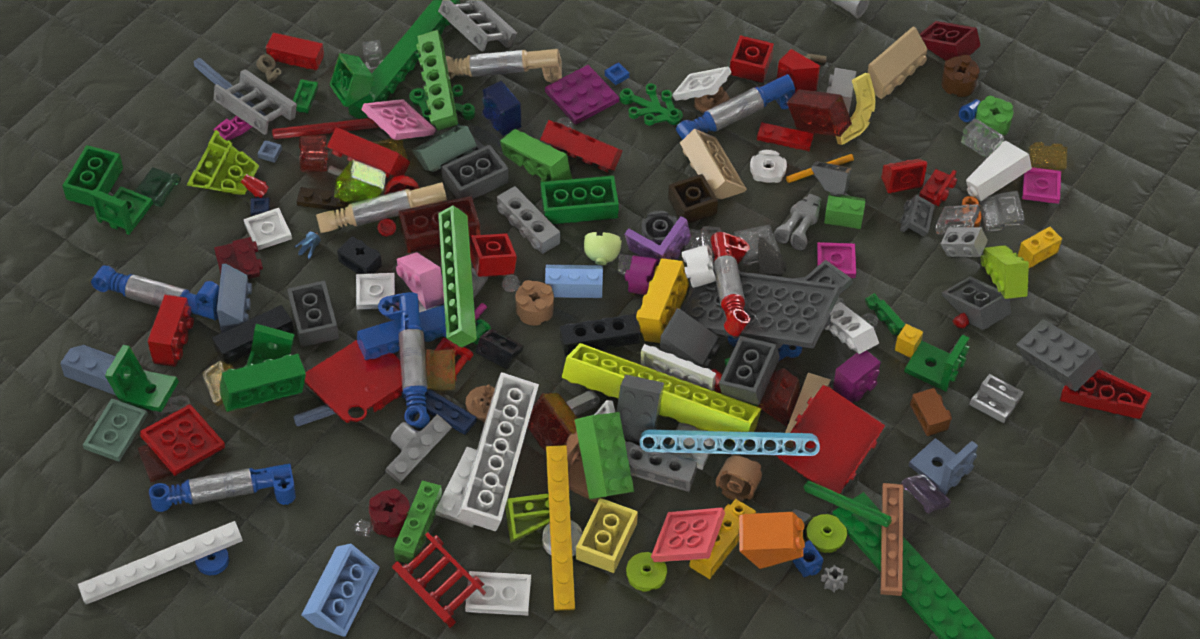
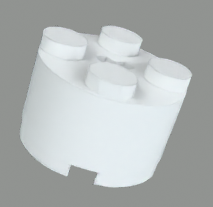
M708 244L682 252L683 260L685 263L687 262V267H684L687 278H690L693 288L716 281L713 254Z

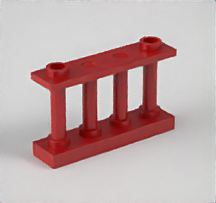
M427 532L425 536L431 543L408 565L402 566L397 561L392 568L451 628L456 623L451 617L454 615L453 612L476 589L484 596L486 592L482 587L485 584L477 576L473 578L442 547L444 543L437 535L432 537ZM437 548L444 556L424 576L418 577L415 580L412 576L413 570ZM451 562L457 570L436 591L428 593L425 590L426 584ZM464 576L471 584L448 606L442 607L438 603L440 601L439 598Z

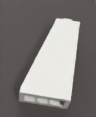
M1004 141L966 179L968 194L982 201L1032 169L1029 154Z

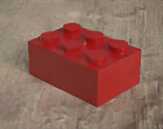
M164 295L147 341L154 364L176 367L178 360H181L183 345L187 344L188 331L192 329L194 324V318L191 317V306H189L187 298Z

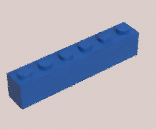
M444 305L419 312L420 327L424 332V342H431L443 336L446 337ZM400 319L357 331V343L365 360L376 359L381 355L395 353L400 349L398 335L401 329Z

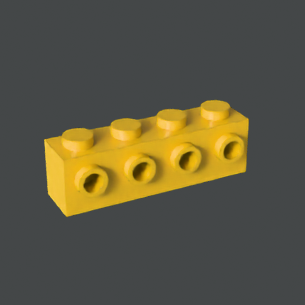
M737 499L731 505L728 504L724 509L725 516L710 558L690 560L689 567L708 579L714 575L739 542V515L756 514L754 509Z

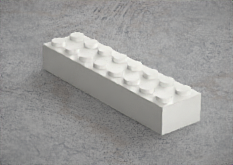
M501 372L495 386L457 517L458 520L493 531L497 530L502 520L539 384Z

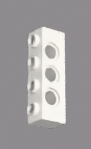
M840 302L834 306L831 312V324L825 328L830 330L834 337L837 336L842 343L845 342L850 350L853 349L858 354L879 344L873 326Z

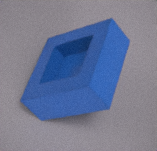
M619 62L605 70V76L615 86L628 79L630 74Z

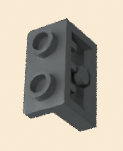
M915 195L911 200L908 199L903 207L905 211L900 220V231L904 232L910 228L922 236L928 234L935 205L918 195Z

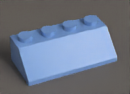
M352 544L337 546L301 616L317 628L343 637L346 636L380 567Z

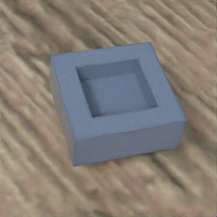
M265 140L257 153L258 158L275 163L282 151V145Z

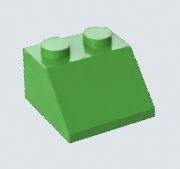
M829 193L824 223L861 229L866 199L846 195L833 196Z

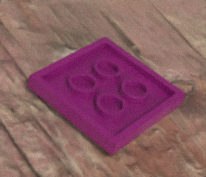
M589 65L545 87L546 94L575 125L619 102L617 94Z

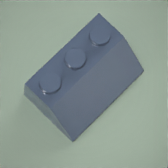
M222 264L217 304L221 333L248 321L249 314H247V310H250L251 306L248 295L252 294V283L248 282L246 274L227 264Z
M86 345L70 348L60 363L64 376L116 395L105 377L107 369L111 366L116 356Z

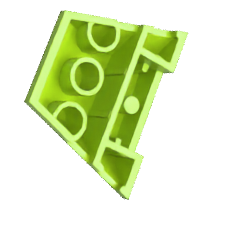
M215 130L187 186L245 195L248 189L240 182L246 174L254 177L259 165L244 152H239L232 146V142L226 141Z

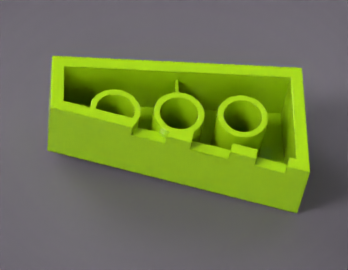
M1005 245L984 248L983 255H981V265L985 267L987 274L991 276L998 292H1001L1005 299L1027 297L1029 262L1024 261L1022 257H1018L1017 253H1013Z

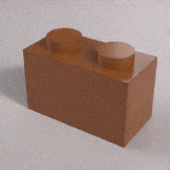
M934 388L912 395L910 406L927 436L949 429L950 421L952 420L951 413L945 409L941 395L937 394Z

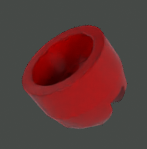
M965 312L955 317L952 322L957 328L963 329L969 324V319Z

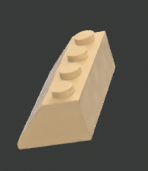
M914 26L868 66V73L871 77L875 95L880 99L891 94L897 85H901L907 76H911L927 60L928 49Z
M693 129L680 142L684 155L691 162V167L698 175L703 174L716 198L722 200L747 190L716 137Z

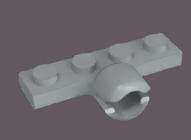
M438 414L420 432L416 431L407 422L401 423L390 437V440L401 449V453L385 471L398 483H401L452 427Z

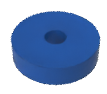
M225 548L195 560L201 573L217 575L228 566L229 556Z

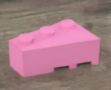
M417 252L397 259V274L413 293L418 294V300L426 309L444 303L441 269L438 265Z

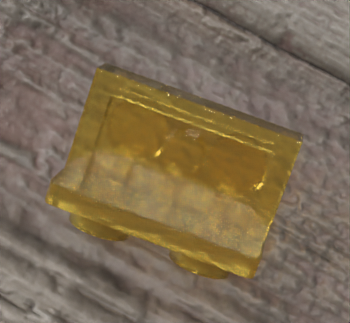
M1041 142L1033 143V145L1028 147L1032 168L1067 169L1068 147H1062L1063 144L1058 143L1051 144V146H1044V143Z

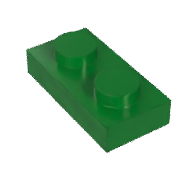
M300 80L293 98V102L297 104L296 111L309 113L318 89V82Z

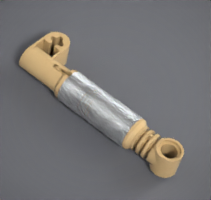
M559 49L471 54L464 58V60L463 58H456L454 60L452 57L446 56L450 80L456 75L460 76V74L461 76L465 74L470 77H481L506 73L528 72L529 69L542 68L545 80L550 83H554L562 78V61Z
M443 182L411 191L404 189L399 192L388 193V195L355 202L345 207V210L341 208V211L337 209L336 212L334 210L317 214L316 218L320 233L339 229V226L342 228L345 225L346 227L348 223L353 226L364 225L373 221L392 218L394 215L406 214L418 207L448 202Z

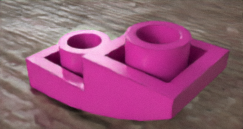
M235 116L232 120L226 118L213 130L214 132L217 130L220 136L228 141L245 133L252 126L238 116Z

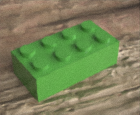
M620 413L598 414L575 419L589 500L634 492Z

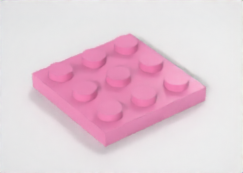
M403 99L363 104L362 111L394 140L425 137L435 134L436 128Z

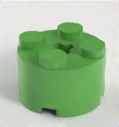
M987 96L985 100L979 103L974 121V125L978 129L977 132L989 139H996L997 136L1003 137L1007 135L1013 118V105L1003 99Z

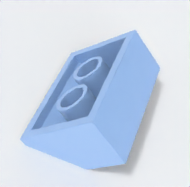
M546 265L545 284L552 287L554 297L602 298L603 265Z

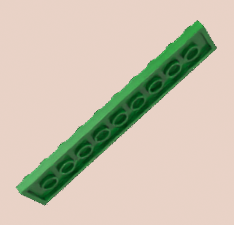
M864 492L853 498L855 501L880 511ZM841 507L832 511V515L836 516L846 527L848 536L881 572V525ZM903 537L901 596L939 639H995Z

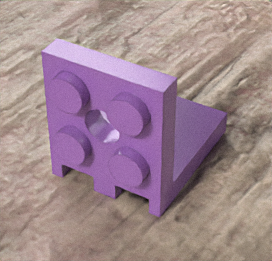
M680 216L661 245L652 242L629 228L624 234L630 251L639 256L660 260L661 258L677 260L681 253L680 250L691 239L687 219Z

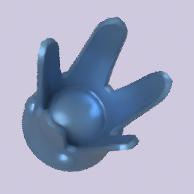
M308 232L306 238L295 246L303 245L298 255H302L311 246L308 259L311 258L315 247L321 241L319 235H317L318 233Z

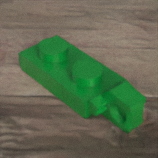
M875 293L866 297L865 303L868 308L874 310L878 319L884 321L889 331L898 337L906 324Z

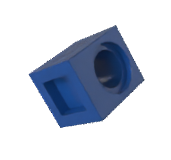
M810 540L805 542L803 557L792 560L804 578L809 575H816L822 569L823 558Z

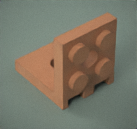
M576 431L575 434L569 436L566 445L569 490L589 499ZM599 498L590 500L597 504Z

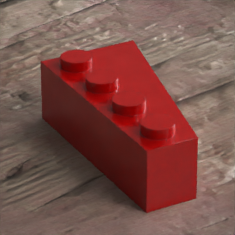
M548 120L540 139L551 144L558 151L561 149L567 151L566 154L571 157H582V161L592 165V163H596L599 165V169L606 172L609 169L615 171L623 152L621 149L551 120Z
M337 127L327 145V148L332 150L331 154L339 158L345 156L347 161L356 165L357 163L363 164L364 168L370 171L374 169L379 172L378 174L387 178L389 176L394 178L399 175H405L410 161L401 154Z
M1099 369L1076 392L1065 385L1060 401L1141 419L1152 393Z

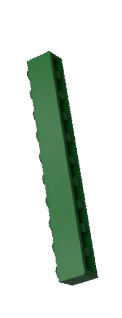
M433 0L375 69L372 73L375 79L373 88H371L368 95L348 106L349 115L358 119L369 118L362 111L363 104L386 101L390 94L395 92L399 83L404 81L408 72L414 69L415 64L421 57L416 47V44L419 43L418 36L438 30L441 36L444 28L450 25V22L438 12L442 0ZM450 0L454 4H460V0Z

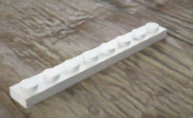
M233 521L79 583L78 586L83 601L87 605L240 543L243 540L236 522Z

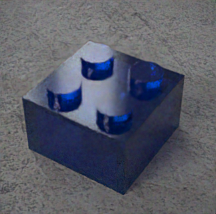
M500 81L483 89V114L486 119L492 122L494 129L504 136L514 129L521 128V103L506 85Z

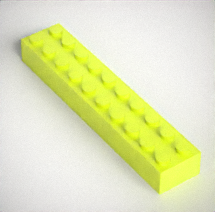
M581 343L566 357L562 378L570 383L583 385L589 390L602 392L608 397L619 398L620 386L625 374L664 383L659 413L663 417H671L680 423H687L699 430L754 432L757 427L762 408Z

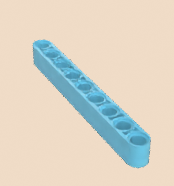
M645 430L640 436V447L646 452L813 456L820 449L819 439L811 433ZM646 437H651L654 439V443L648 445L643 440ZM670 437L675 442L672 445H667L663 440ZM692 438L695 442L693 445L688 446L684 443V440ZM711 438L715 443L712 446H707L704 444V441ZM727 439H732L735 441V444L729 447L724 442ZM751 439L755 441V444L752 447H747L744 442ZM767 440H773L775 445L769 448L764 443ZM792 440L796 444L792 448H787L785 443ZM808 441L816 443L815 447L810 449L805 447V444Z

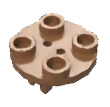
M720 86L719 91L714 95H704L700 98L695 97L694 107L704 114L707 110L728 101L730 98L727 92L723 90V87Z
M488 384L487 386L476 387L470 391L465 403L467 412L477 417L478 420L485 422L495 388Z

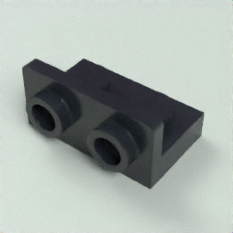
M490 329L480 336L476 353L508 369L512 359L522 352L524 346Z

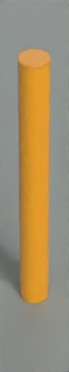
M852 154L826 163L839 166L853 161L854 158ZM809 168L786 176V181L791 183L814 175V173Z

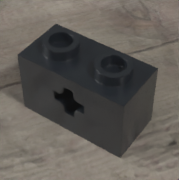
M353 236L337 250L339 262L357 274H374L382 266L381 254L376 249H371L362 240H357Z

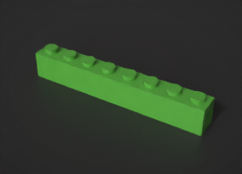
M451 206L438 213L446 338L462 348L477 340L468 217L455 206Z

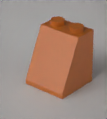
M793 512L739 515V551L759 569L803 557V548L805 547L803 539L804 522Z

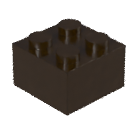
M703 174L669 185L668 200L678 217L682 216L687 219L688 224L717 214L718 199Z

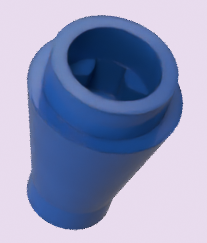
M975 99L973 102L962 106L959 110L960 119L964 122L973 121L981 101Z

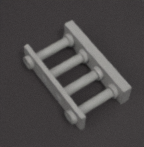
M442 0L438 10L481 52L485 50L488 41L498 40L506 48L511 47L517 34L511 26L482 0H466L462 4H454L450 0ZM473 20H477L480 24L474 23ZM483 30H488L491 34H487Z
M246 69L240 72L238 84L226 90L218 84L214 86L213 100L264 135L268 132V122L281 115L290 121L295 118L297 104ZM242 89L249 92L239 99L233 95ZM254 98L262 101L253 107L246 104ZM268 106L275 110L266 116L259 113V111Z

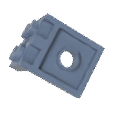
M935 438L909 462V467L946 495L952 486L955 487L961 481V478L965 474L968 475L974 468L973 462L977 457L978 445L971 441L956 455ZM939 461L942 466L936 467L932 462Z

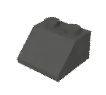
M819 161L812 165L811 170L825 191H829L830 195L833 196L845 194L848 190L852 168Z

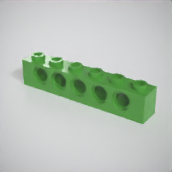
M438 30L419 35V43L416 44L418 53L421 54L419 62L424 70L421 72L423 81L426 82L424 91L429 98L426 100L428 109L431 110V114H429L430 122L432 125L435 124L438 131L459 125L443 39Z

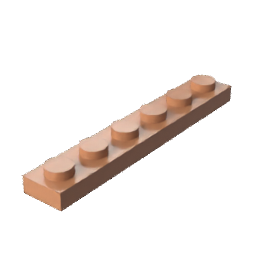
M883 483L882 512L891 516L892 522L889 527L881 525L880 594L901 596L903 572V485Z

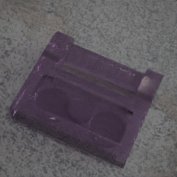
M925 474L907 477L901 483L903 488L908 490L924 506V510L928 514L937 509L947 508L951 503Z

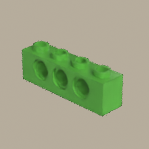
M422 480L394 546L396 561L409 564L421 552L426 540L425 534L430 530L436 515L435 510L442 498L441 485Z

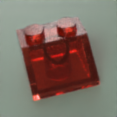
M784 368L773 373L758 407L762 408V410L786 427H788L801 393L798 378Z

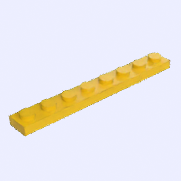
M546 446L554 611L575 610L567 446Z

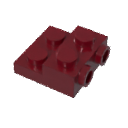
M251 237L232 241L233 243L214 247L220 274L222 264H227L246 274L248 279L260 276V270H263L261 259H257L255 255L258 252L256 241L252 242Z

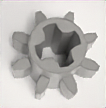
M835 565L830 569L825 568L824 575L821 576V581L825 582L824 589L828 588L834 593L839 588L843 590L844 583L847 582L848 576L843 575L844 569H840Z

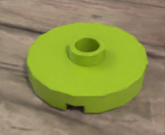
M821 514L814 517L808 523L806 538L807 541L810 540L817 551L832 553L845 544L847 529L836 516Z
M650 552L634 555L628 561L626 567V576L630 585L644 592L660 588L665 583L667 577L665 562H654Z

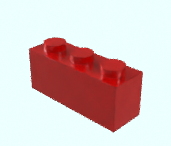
M273 33L266 46V53L272 56L275 62L318 70L324 57L323 43Z

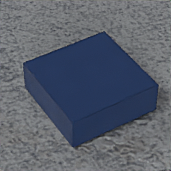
M269 198L251 199V217L270 211Z

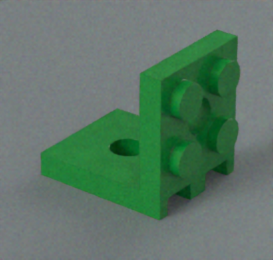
M120 186L114 196L96 189L90 194L97 221L99 223H102L103 220L109 222L110 227L116 230L118 227L125 229L128 235L131 234L153 205L151 198Z
M256 324L247 365L263 363L268 359L275 360L291 354L295 334Z
M962 334L951 354L921 341L906 365L904 372L946 392L951 381L955 382L959 374L958 369L960 367L963 368L967 361L966 355L970 349V346H968L969 337ZM932 362L935 366L929 367L925 363Z
M127 345L121 347L105 374L120 402L157 412H162L179 383L175 376L144 371L131 347ZM156 389L153 393L149 394L150 390Z

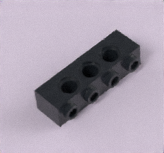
M625 314L618 317H606L600 320H588L582 323L560 326V340L564 356H566L579 343L598 350L640 343V329L636 315Z

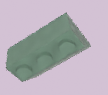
M457 125L412 149V152L425 170L435 172L442 168V164L457 160V156L471 153L473 151L472 148L476 147L477 144L468 126Z

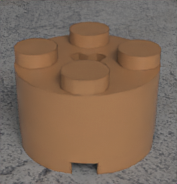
M524 281L516 292V313L525 324L541 325V322L549 321L554 313L552 287L538 281Z
M732 454L731 457L725 460L716 478L717 488L720 486L723 490L722 494L731 500L737 499L740 502L747 498L750 500L762 479L761 465L756 461L741 457L739 454Z

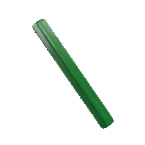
M807 481L804 485L805 492L884 527H889L892 522L891 516L812 481Z

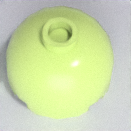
M597 232L585 235L584 251L597 265H606L608 262L615 260L620 254L622 240H620L619 236L603 232V236H596Z

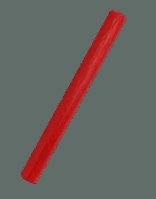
M364 118L272 129L273 139H284L333 133L336 127L344 131L379 128V126L372 119Z

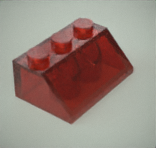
M542 393L532 408L527 428L546 452V446L567 445L569 436L577 431L575 419L578 418L559 393Z

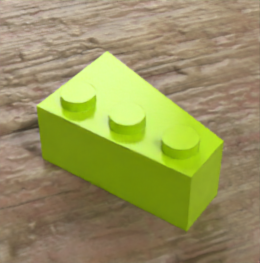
M548 494L507 499L505 510L510 543L550 523Z

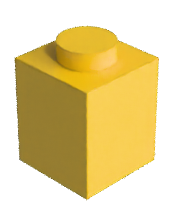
M906 324L897 337L895 351L911 358L922 341L923 331Z

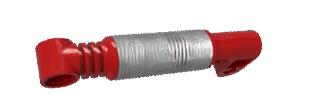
M717 232L711 236L710 241L714 256L713 267L720 305L726 315L724 328L730 335L739 336L750 322V317L744 311L745 298L737 264L742 261L750 246L742 238L724 232Z

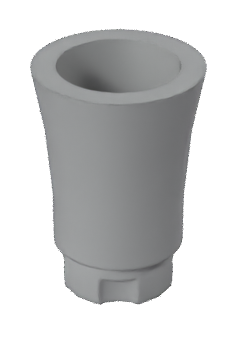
M830 0L850 12L856 18H860L869 5V0Z

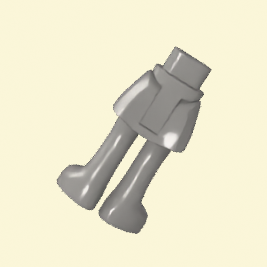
M809 194L803 200L793 205L790 210L792 216L785 224L777 227L773 233L775 240L784 244L790 239L794 249L804 250L808 242L805 235L806 231L819 218L821 198ZM797 222H800L801 224L798 226V228H797V229L793 232V234L791 235L792 230H793V228L795 227V225L797 224Z

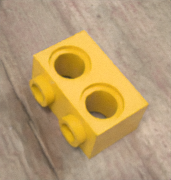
M1048 227L1021 242L1018 257L1028 261L1029 268L1058 253L1062 238L1051 227Z

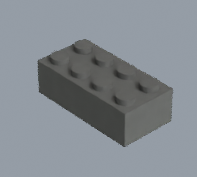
M1044 319L1016 344L1024 360L1075 392L1103 366L1096 350Z

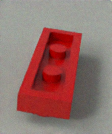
M761 122L757 140L810 151L814 133Z

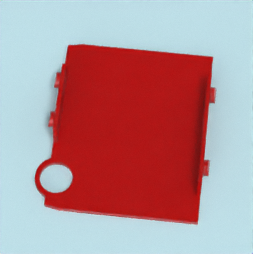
M357 340L305 372L304 382L347 423L363 420L367 415V410L373 407L374 412L383 409L385 405L401 397L403 392L400 359L393 353H387L376 359L365 360ZM353 407H360L364 410V415L360 418H353L348 414V411Z
M822 385L815 397H810L808 400V407L804 413L797 416L795 419L797 423L790 432L816 435L819 439V452L813 456H776L810 481L840 494L849 480L853 481L856 477L855 471L871 448L874 449L878 444L876 440L885 425L830 387ZM808 441L806 442L805 447L809 449L815 447L816 443L814 441Z

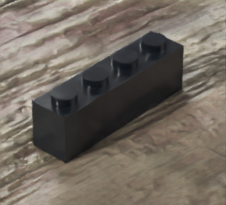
M282 305L212 337L214 348L225 365L251 353L256 324L288 333L294 332L293 322Z

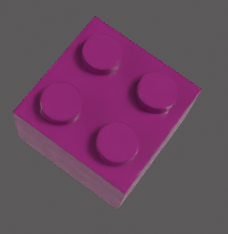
M867 350L860 354L856 353L836 369L832 390L852 403L859 401L865 392L871 391L876 387L877 377L880 372V361Z

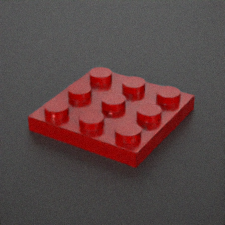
M191 404L140 431L141 438L174 476L225 448L224 441Z

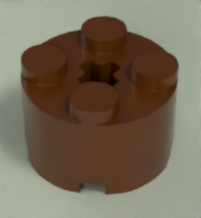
M968 55L953 57L947 60L942 75V88L950 95L951 93L957 94V97L971 95L977 86L980 73L979 66Z

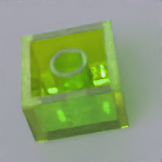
M352 160L336 179L334 197L349 203L377 197L384 190L386 172Z

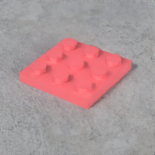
M723 508L668 512L652 552V560L654 562L710 558L725 516Z

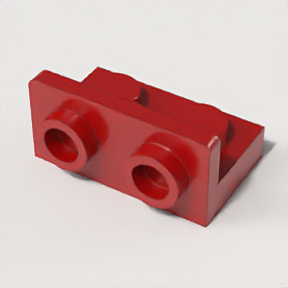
M935 169L919 196L939 207L942 200L946 201L950 188L954 189L958 180L956 179L957 171L953 170L949 175Z

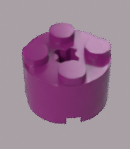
M632 256L630 269L625 272V281H628L629 293L647 294L649 282L653 280L655 268L659 265L660 259Z

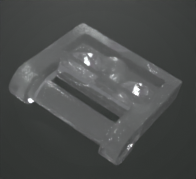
M979 205L944 207L935 226L936 233L944 234L948 227H974L980 212Z

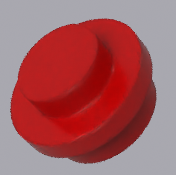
M389 218L382 219L377 226L378 232L385 237L393 235L396 231L395 222Z

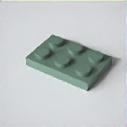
M111 399L83 443V448L120 462L148 416L147 411Z

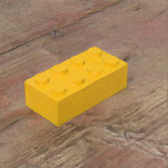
M661 258L659 265L655 268L653 280H650L648 292L643 296L641 309L636 314L644 341L660 343L661 335L677 308L680 309L689 288L683 261Z

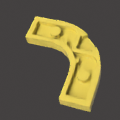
M864 73L852 80L857 104L852 117L834 127L837 143L840 145L859 136L870 124L868 121L871 113L875 110V92L869 73Z

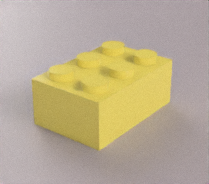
M599 498L576 546V560L614 573L637 525L638 511Z

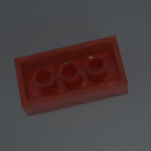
M469 196L398 211L407 252L411 253L440 247L438 213L451 206H455L467 215L469 240L471 236L481 235L480 223L472 197Z

